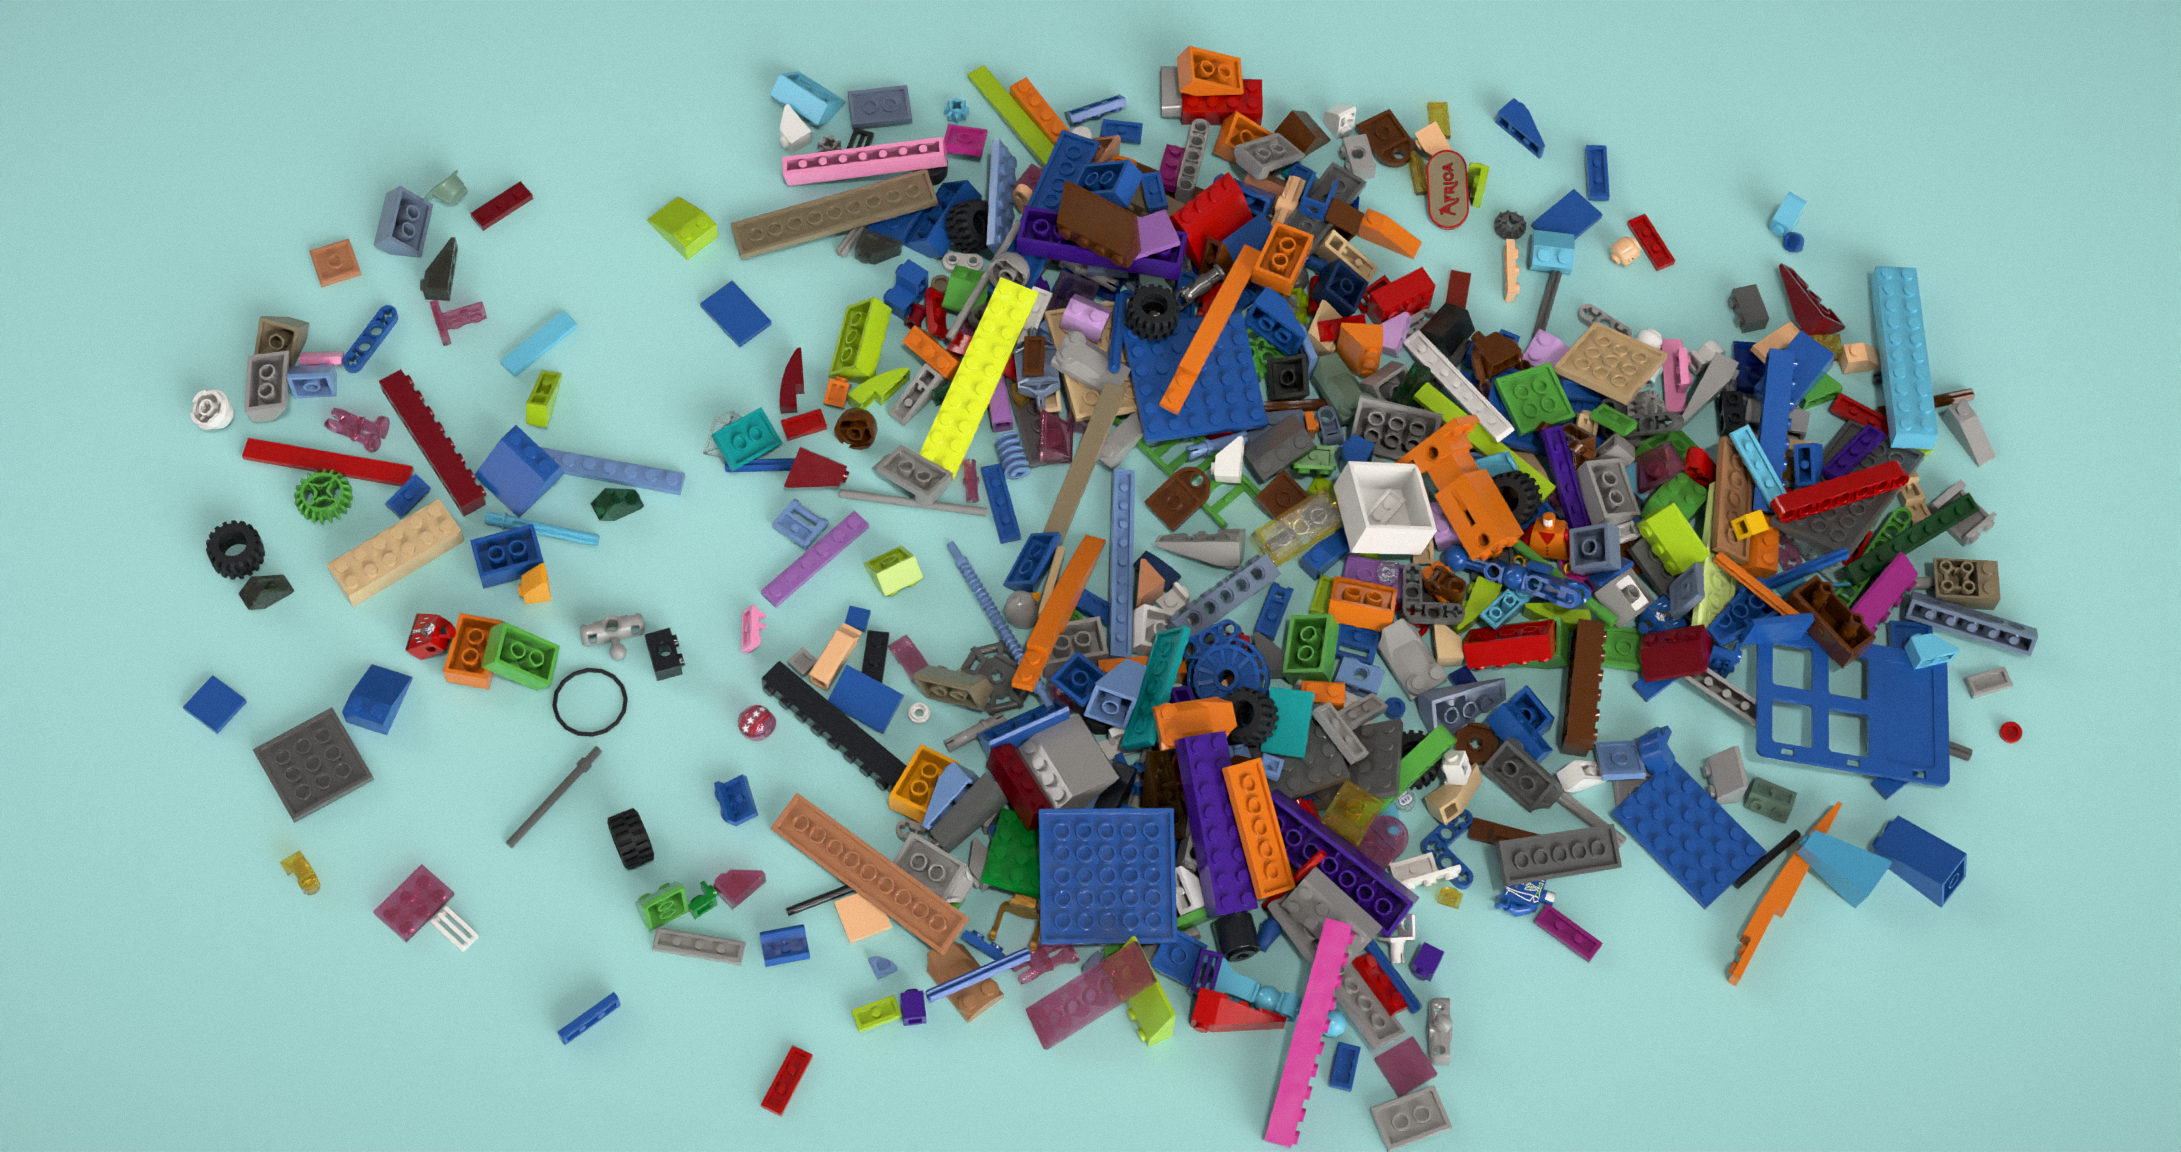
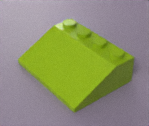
M1133 936L1109 961L1106 973L1110 982H1115L1118 988L1116 990L1117 996L1121 1003L1125 1002L1128 1008L1126 1012L1130 1021H1135L1140 1041H1145L1147 1047H1150L1172 1037L1176 1013L1136 936Z

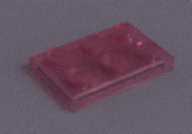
M421 864L373 913L407 943L455 894Z

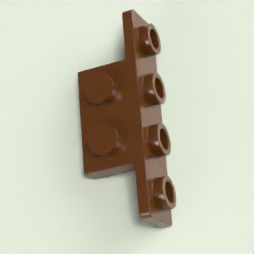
M1474 817L1468 838L1495 845V842L1540 834Z

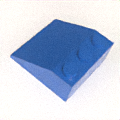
M515 425L498 442L474 475L520 518L565 473L561 466Z

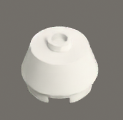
M217 389L202 390L192 400L194 406L193 413H190L193 422L201 429H222L231 422L234 409L222 391Z

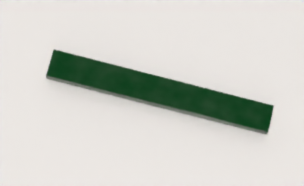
M1968 492L1844 566L1842 570L1851 585L1855 586L1887 567L1901 551L1907 555L1980 509Z

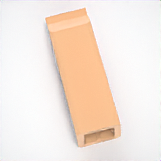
M843 623L836 630L808 674L809 682L828 691L857 646L862 632Z

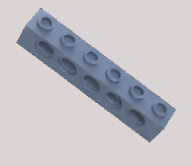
M1267 553L1261 557L1257 554L1248 560L1249 565L1244 568L1241 565L1232 572L1233 577L1228 579L1226 576L1217 582L1218 588L1215 590L1209 588L1202 593L1200 601L1197 602L1194 599L1184 606L1186 611L1182 614L1178 611L1170 616L1169 620L1171 622L1166 624L1165 628L1171 629L1185 625L1191 629L1189 637L1210 627L1281 575V572ZM1251 571L1256 575V579L1252 578ZM1235 583L1239 584L1240 591L1236 589ZM1219 594L1224 596L1225 602L1220 600ZM1204 605L1209 609V614L1204 611ZM1188 617L1193 620V625L1189 624Z
M1915 591L1911 592L1905 608L1906 619L2027 656L2032 655L2038 639L2036 628Z

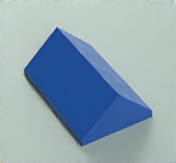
M1059 532L1031 533L1003 585L1013 591L1037 592L1052 565L1056 548L1061 546V534Z

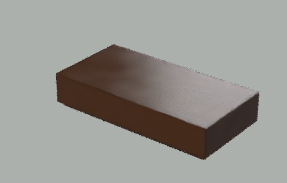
M1024 336L1023 376H1044L1045 337Z

